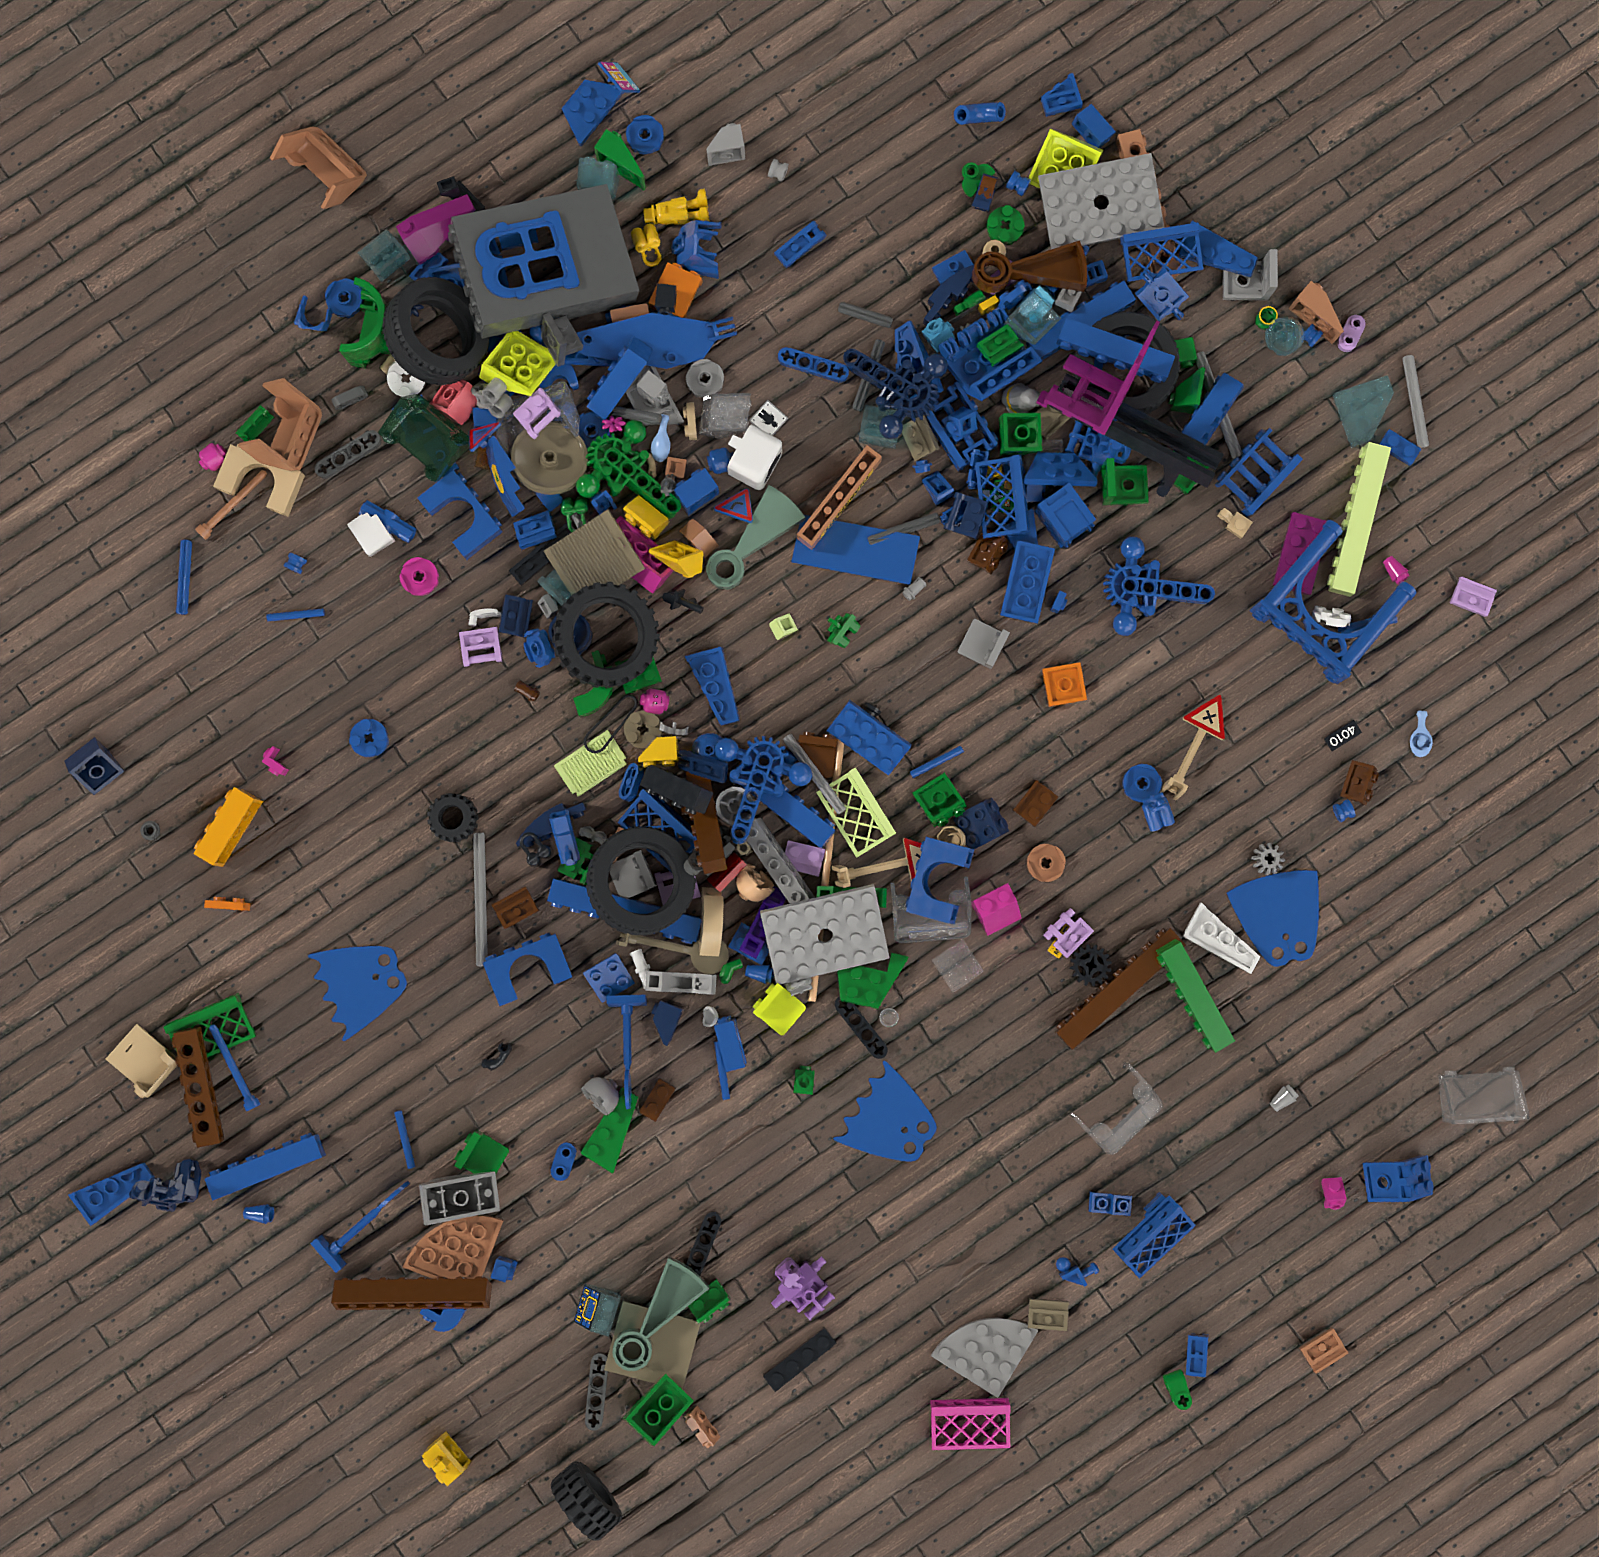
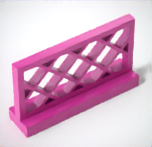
M1009 1398L930 1400L932 1450L1010 1448ZM998 1414H1005V1421L999 1426L993 1419ZM958 1415H963L968 1419L961 1427L954 1421ZM977 1415H984L987 1418L981 1426L973 1420ZM935 1416H944L948 1421L940 1427L935 1422ZM990 1422L997 1427L991 1435L984 1430ZM950 1423L958 1429L952 1436L945 1431ZM970 1423L978 1428L971 1436L964 1430ZM1001 1431L1006 1436V1442H997L993 1438ZM961 1432L968 1438L964 1443H958L954 1440ZM980 1432L987 1437L983 1443H978L974 1440ZM941 1433L948 1438L944 1444H936V1438Z

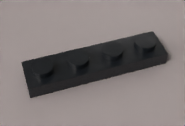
M567 523L555 532L556 538L542 542L509 570L521 586L550 563L544 550L572 533Z
M823 1327L765 1373L763 1377L774 1392H776L837 1344V1342L828 1330Z

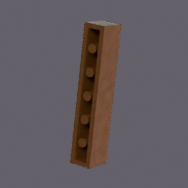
M688 771L685 772L688 781L713 792L710 779L691 774ZM713 794L705 814L697 812L694 815L689 813L690 821H694V825H691L693 837L697 836V840H694L695 850L700 853V855L696 856L698 867L703 868L704 874L727 870Z

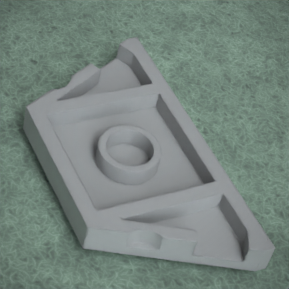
M645 365L625 392L633 408L668 415L669 421L667 425L683 424L684 420L670 394H668L669 398L663 406L660 404L658 408L639 395L637 384L648 370L661 379L655 367ZM642 422L644 425H660Z

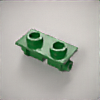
M260 405L236 431V434L245 442L255 440L275 417Z

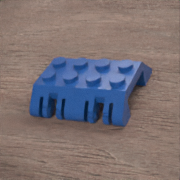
M1000 306L987 314L990 328H988L986 321L980 318L957 333L960 344L959 348L953 337L938 345L941 355L948 362V370L968 395L980 401L985 400L1042 363L1041 358L1032 346L1027 349L1023 346L1021 350L992 368L989 360L987 361L977 348L978 342L1007 325L1006 321L1009 316Z

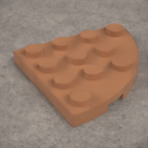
M476 1215L444 1222L428 1232L414 1246L403 1268L432 1279H437V1277L456 1279L459 1276L470 1279L483 1276L504 1220L492 1216Z

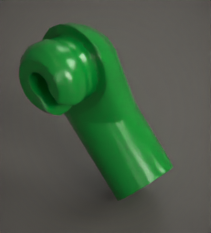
M740 959L722 966L719 974L721 983L728 984L733 972L743 968Z

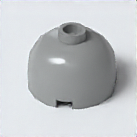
M595 1077L581 1088L584 1096L587 1099L590 1098L594 1103L592 1105L604 1115H609L619 1101V1093L616 1090L618 1086L612 1079L606 1080L603 1077Z

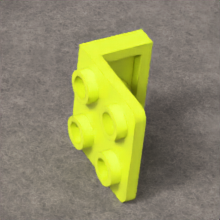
M772 983L765 991L768 995L763 1000L759 998L753 1005L755 1009L753 1013L779 1035H785L805 1011L806 1006L794 995L791 996L790 992L781 984L777 983L774 985Z

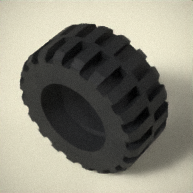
M572 1462L552 1480L550 1487L555 1500L559 1503L560 1508L565 1512L568 1519L587 1538L593 1541L601 1540L621 1522L622 1512L615 1498L600 1478L582 1462Z

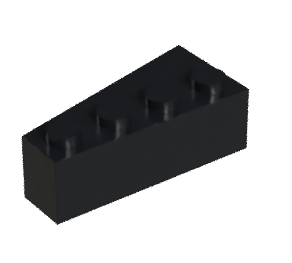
M648 765L640 783L641 786L647 788V793L657 796L658 793L660 794V799L666 802L672 800V805L681 809L685 806V811L694 815L697 812L705 814L713 796V792L653 765Z

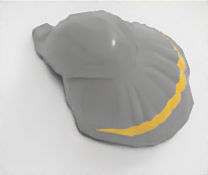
M1023 383L1009 386L1003 392L1001 398L1009 413H1026L1036 406L1042 407L1036 403L1040 396L1039 391L1031 389Z

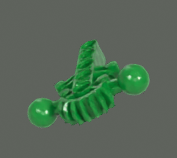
M636 420L627 422L623 427V437L621 440L615 438L614 433L610 435V438L606 433L603 435V438L598 436L596 441L593 440L585 458L589 460L586 463L587 466L592 467L594 471L591 474H584L578 478L576 488L581 496L585 498L594 497L600 490V480H607L610 488L609 493L612 497H616L627 486L668 519L674 518L681 508L680 501L673 494L670 493L669 496H665V493H661V485L641 469L649 458L648 451L638 452L635 450L634 452L631 450V444L641 443L646 437V427L642 422ZM628 454H629V455H632L633 458H632V459H629V458L627 457ZM607 456L614 457L616 461H610ZM627 468L630 474L624 473L622 469ZM611 474L616 477L615 481L611 479ZM637 481H643L645 486H640ZM652 493H657L660 498H654ZM667 505L673 506L675 511H670Z

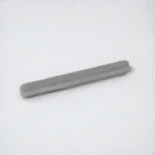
M1407 355L1403 357V365L1417 446L1424 448L1429 446L1415 360L1413 355Z
M792 734L787 735L783 739L785 744L799 762H804L810 766L813 773L812 780L837 814L846 810L845 805Z

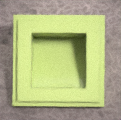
M790 613L778 617L769 623L777 640L798 630Z

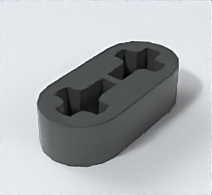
M358 386L335 396L331 401L334 408L340 410L367 398L368 393L365 386Z

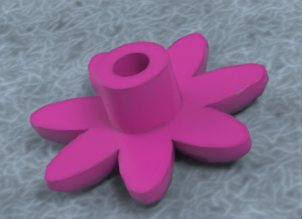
M610 416L609 420H602V423H604L602 429L609 428V432L622 431L621 426L626 425V422L621 421L622 417L614 419L613 416Z

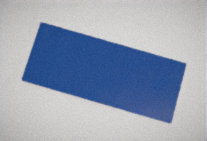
M804 515L805 521L799 524L798 532L811 516ZM835 521L813 550L801 543L796 537L792 563L911 584L920 536L894 532L878 538L888 539L870 545L867 539L869 536L887 530Z

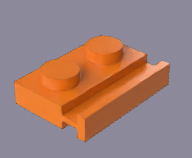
M214 897L213 901L205 900L204 908L250 911V903H244L245 899L233 898V902H227L225 897Z

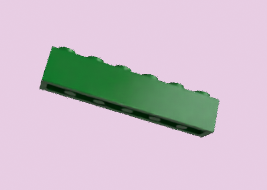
M1174 939L1157 949L1156 952L1159 955L1156 957L1161 967L1165 966L1168 972L1165 975L1171 984H1175L1177 989L1174 991L1180 1000L1183 999L1186 1004L1184 1009L1189 1017H1193L1195 1021L1193 1026L1196 1031L1202 1033L1204 1037L1202 1042L1205 1047L1216 1053L1235 1042L1182 943Z

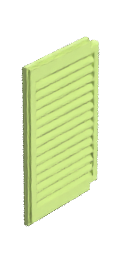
M606 730L588 742L587 746L591 750H600L612 735ZM613 738L600 753H591L587 751L585 746H582L555 764L554 767L572 794L576 792L579 797L626 766L627 763L624 760L627 757Z

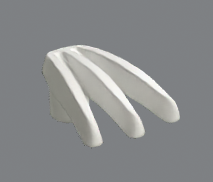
M497 609L472 611L469 614V626L475 627L477 618H501V612Z

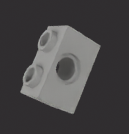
M648 370L638 382L637 389L640 396L658 408L660 404L663 406L669 398L667 384Z

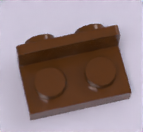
M987 528V533L995 532ZM981 533L967 561L992 575L993 571L998 568L1002 555L1006 553L1009 541L1005 536L984 539L983 533Z
M1352 760L1340 797L1366 806L1367 802L1371 801L1373 795L1371 790L1373 783H1376L1379 777L1377 768L1373 765Z

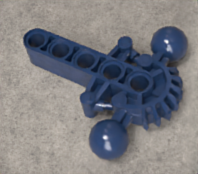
M849 349L844 353V362L851 372L882 390L879 397L876 398L879 410L884 412L887 409H896L893 415L885 416L880 421L879 431L885 438L895 439L901 435L903 431L902 421L906 416L911 418L913 422L916 421V418L923 421L924 415L929 417V411H935L933 405H938L937 398L940 395L937 392L938 386L930 383L934 378L942 377L948 369V362L942 355L932 354L928 356L924 362L925 372L921 375L914 369L910 360L903 361V365L896 372H893L856 349ZM902 385L900 389H895L897 386ZM917 394L915 398L910 399L912 395Z

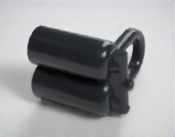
M527 832L521 836L520 846L527 854L526 861L529 865L538 867L542 864L543 858L549 859L553 856V848L548 845H542L534 833ZM527 836L535 839V843L539 846L538 853H530L529 848H526L524 845V839Z

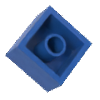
M705 468L694 471L690 479L678 482L674 489L675 497L680 501L688 516L719 495L717 484Z

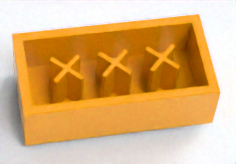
M234 787L233 790L230 789L227 792L225 803L216 810V817L205 828L204 832L206 834L203 839H199L195 844L194 849L196 850L193 854L213 866L223 867L263 803L262 800L244 789Z

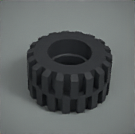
M444 794L439 799L436 798L433 805H430V812H427V816H429L427 822L430 825L431 832H434L435 836L441 840L461 842V840L469 838L468 836L474 833V828H477L479 817L476 812L478 811L472 801L462 795ZM450 807H458L463 813V821L456 829H448L443 823V814Z

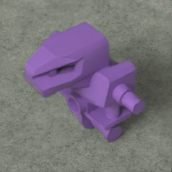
M821 1256L811 1265L808 1261H804L800 1267L791 1257L783 1260L775 1268V1275L781 1281L778 1288L780 1293L771 1304L777 1308L786 1300L788 1302L791 1301L797 1308V1312L800 1313L808 1304L813 1302L815 1305L807 1313H804L810 1321L819 1311L825 1310L824 1307L832 1299H835L830 1291L820 1301L816 1298L828 1287V1284L824 1283L817 1275V1272L826 1263V1260Z

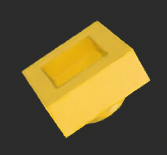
M994 295L979 304L978 311L981 316L997 308L999 304L997 296Z

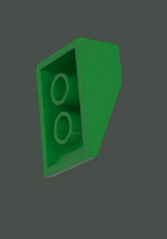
M606 129L594 147L597 161L637 187L645 190L644 175L621 139V135Z
M664 1374L629 1410L623 1419L648 1444L655 1446L694 1400L667 1374Z

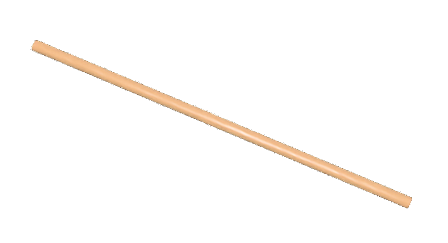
M837 740L832 782L841 777L844 743L840 740ZM829 814L828 820L835 825V822ZM834 835L825 845L821 886H829ZM824 929L820 930L818 934V939L822 942ZM819 975L811 977L812 989L809 990L808 1001L816 1002Z

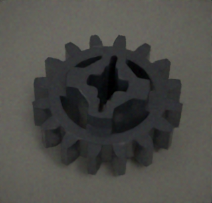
M1087 944L1085 950L1082 947H1078L1079 953L1073 952L1075 959L1069 960L1073 963V966H1070L1069 969L1075 971L1072 977L1078 976V983L1084 980L1085 986L1088 985V982L1091 983V986H1095V981L1102 984L1101 978L1107 979L1108 976L1105 973L1111 972L1107 965L1112 964V962L1106 960L1109 954L1103 955L1104 949L1097 950V945H1093L1092 949H1090L1089 944ZM1089 952L1087 958L1080 959L1083 954ZM1097 955L1101 958L1103 965L1099 964ZM1092 960V964H1094L1095 967L1091 968L1089 971V967L1086 966V963ZM1078 966L1082 967L1083 975L1079 972ZM1101 972L1097 977L1091 978L1093 973Z

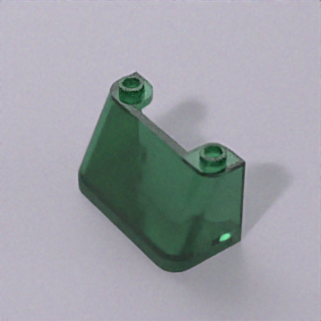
M418 394L401 397L378 431L384 442L388 444L399 443L426 466L424 468L426 478L434 482L439 481L469 448V436Z

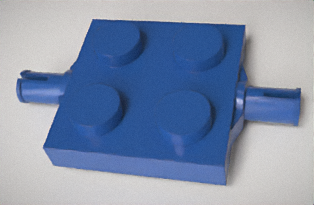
M1166 268L1154 277H1151L1144 270V274L1141 273L1140 277L1146 283L1135 293L1136 296L1158 321L1171 313L1174 314L1177 320H1181L1180 316L1183 318L1184 314L1180 311L1179 306L1189 297L1188 294Z

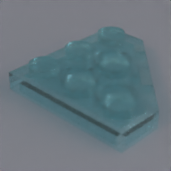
M1388 375L1333 394L1351 448L1371 441L1394 394Z

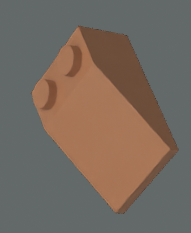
M1310 281L1289 307V310L1309 326L1313 323L1318 331L1324 332L1322 336L1333 344L1344 330L1326 292L1323 291V287L1318 283Z

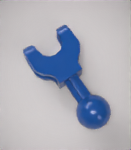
M542 325L530 328L529 334L531 339L547 348L541 337ZM569 364L559 367L555 365L540 384V388H543L550 398L553 397L552 384L557 379L563 378L567 380L572 390H577L580 386L575 370Z

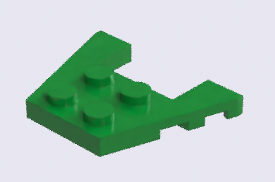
M891 953L887 972L863 966H855L837 971L840 1001L878 1009L906 964L908 956Z

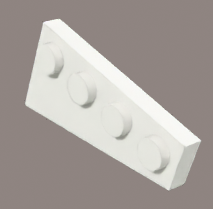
M1199 903L1182 937L1252 974L1260 956L1236 936L1229 927L1224 925L1217 916L1211 913L1205 905Z

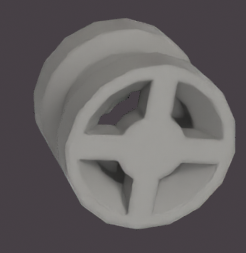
M773 159L768 177H775L778 181L783 182L789 164H782L777 159Z

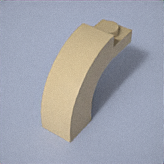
M702 887V923L699 938V954L702 956H719L723 929V896L716 888Z

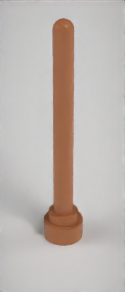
M261 470L206 524L198 525L195 530L207 540L211 536V529L267 476V472Z

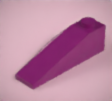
M464 195L415 214L398 224L396 228L403 242L421 265L439 252V247L445 240H449L448 225L451 224V217L473 213L475 208L469 196Z

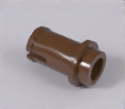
M521 680L514 689V691L527 697L528 701L535 702L540 695L538 688H532Z

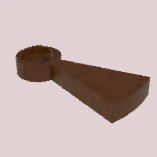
M1080 240L1012 263L1003 254L991 251L981 254L977 258L972 270V279L980 290L987 293L1003 290L1007 286L1009 279L1024 280L1029 283L1084 292L1087 286V263ZM989 265L995 266L999 269L1000 275L998 277H990L984 272V268Z

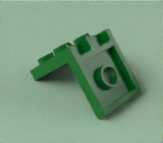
M1106 458L1100 469V472H1102V506L1148 504L1147 465L1115 466L1114 458ZM1126 480L1131 481L1133 489H1125L1123 482Z

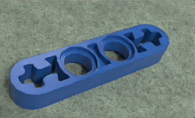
M788 347L782 348L778 353V361L785 367L838 383L845 382L849 377V370L844 364ZM789 353V357L794 359L795 355H798L796 358V364H793L794 360L788 358L787 361H784L781 355ZM807 358L810 364L807 367H802L799 364V360ZM820 363H824L828 366L826 372L821 373L817 370V366ZM831 366H834L833 371L839 372L842 369L846 375H842L841 378L837 377L838 374L835 372L829 375Z

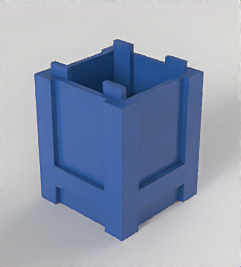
M1070 483L1039 503L1034 511L1060 548L1065 546L1067 549L1069 547L1068 544H1071L1073 539L1086 530L1091 532L1092 529L1090 527L1093 528L1095 526L1093 523L1096 521V518Z

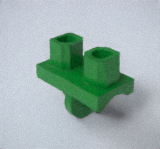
M848 613L843 618L837 615L835 620L829 617L827 621L831 625L827 630L832 634L827 641L830 644L846 648L850 642V639L844 636L846 631L849 630L855 634L861 627L855 620L856 617Z

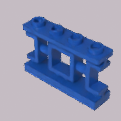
M956 381L952 386L947 387V392L951 397L938 405H933L935 407L933 412L936 413L944 408L948 416L957 412L954 411L950 403L957 400L959 396L967 409L976 412L977 426L985 438L975 443L970 436L978 430V427L962 437H956L947 429L948 416L941 420V424L932 411H929V417L926 415L925 417L933 434L959 472L970 464L971 458L968 454L973 449L983 446L986 451L990 452L992 449L997 448L999 440L996 434L988 429V422L983 415L980 417L978 414L976 403L973 400H969L966 395L967 393ZM964 439L969 448L962 451L960 455L953 443L957 444Z

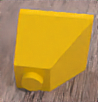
M672 541L649 549L650 554L675 572L683 574L684 577L692 578L694 575L702 573V550L678 541Z

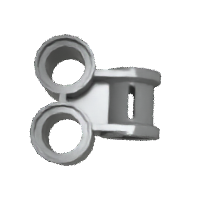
M493 378L489 384L478 383L471 389L472 394L477 399V406L481 409H489V412L496 418H502L513 405L511 397L504 393L507 389L506 384L499 378Z

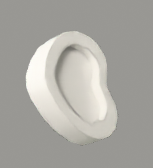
M707 1006L704 1008L703 1025L712 1027L719 1018L718 1013L714 1007Z

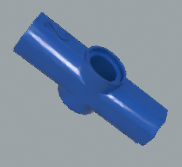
M368 500L360 508L359 515L368 513L372 517L376 514L389 534H393L407 543H410L414 538L417 529L402 521L393 512L387 509L383 510Z

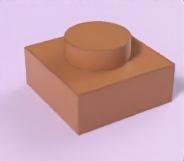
M668 457L665 476L669 474L670 477L671 474H674L677 479L684 480L687 460Z

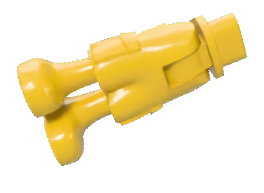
M700 189L697 197L687 201L685 197L673 198L670 201L657 203L655 206L651 205V208L643 209L645 223L653 222L654 225L687 224L690 220L710 222L705 189ZM688 209H699L698 211L688 212Z

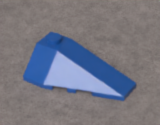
M908 321L895 329L896 370L903 365V361L910 360L917 373L923 375L925 372L924 362L929 355L912 321ZM934 378L930 383L938 386L937 392L940 393L944 390L940 378ZM917 394L912 395L910 399L915 398Z

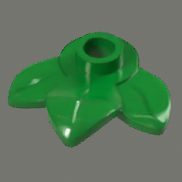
M970 162L963 166L962 176L964 180L962 188L968 197L971 198L978 190L983 173L992 176L995 174V170L990 165H977ZM972 170L975 174L969 175L968 171Z

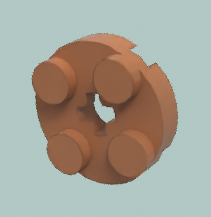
M1040 844L1034 847L1027 856L1028 872L1040 882L1054 881L1063 873L1066 862L1065 856L1056 846ZM1044 857L1046 860H1051V863H1049V868L1041 866V863L1043 862L1042 859Z

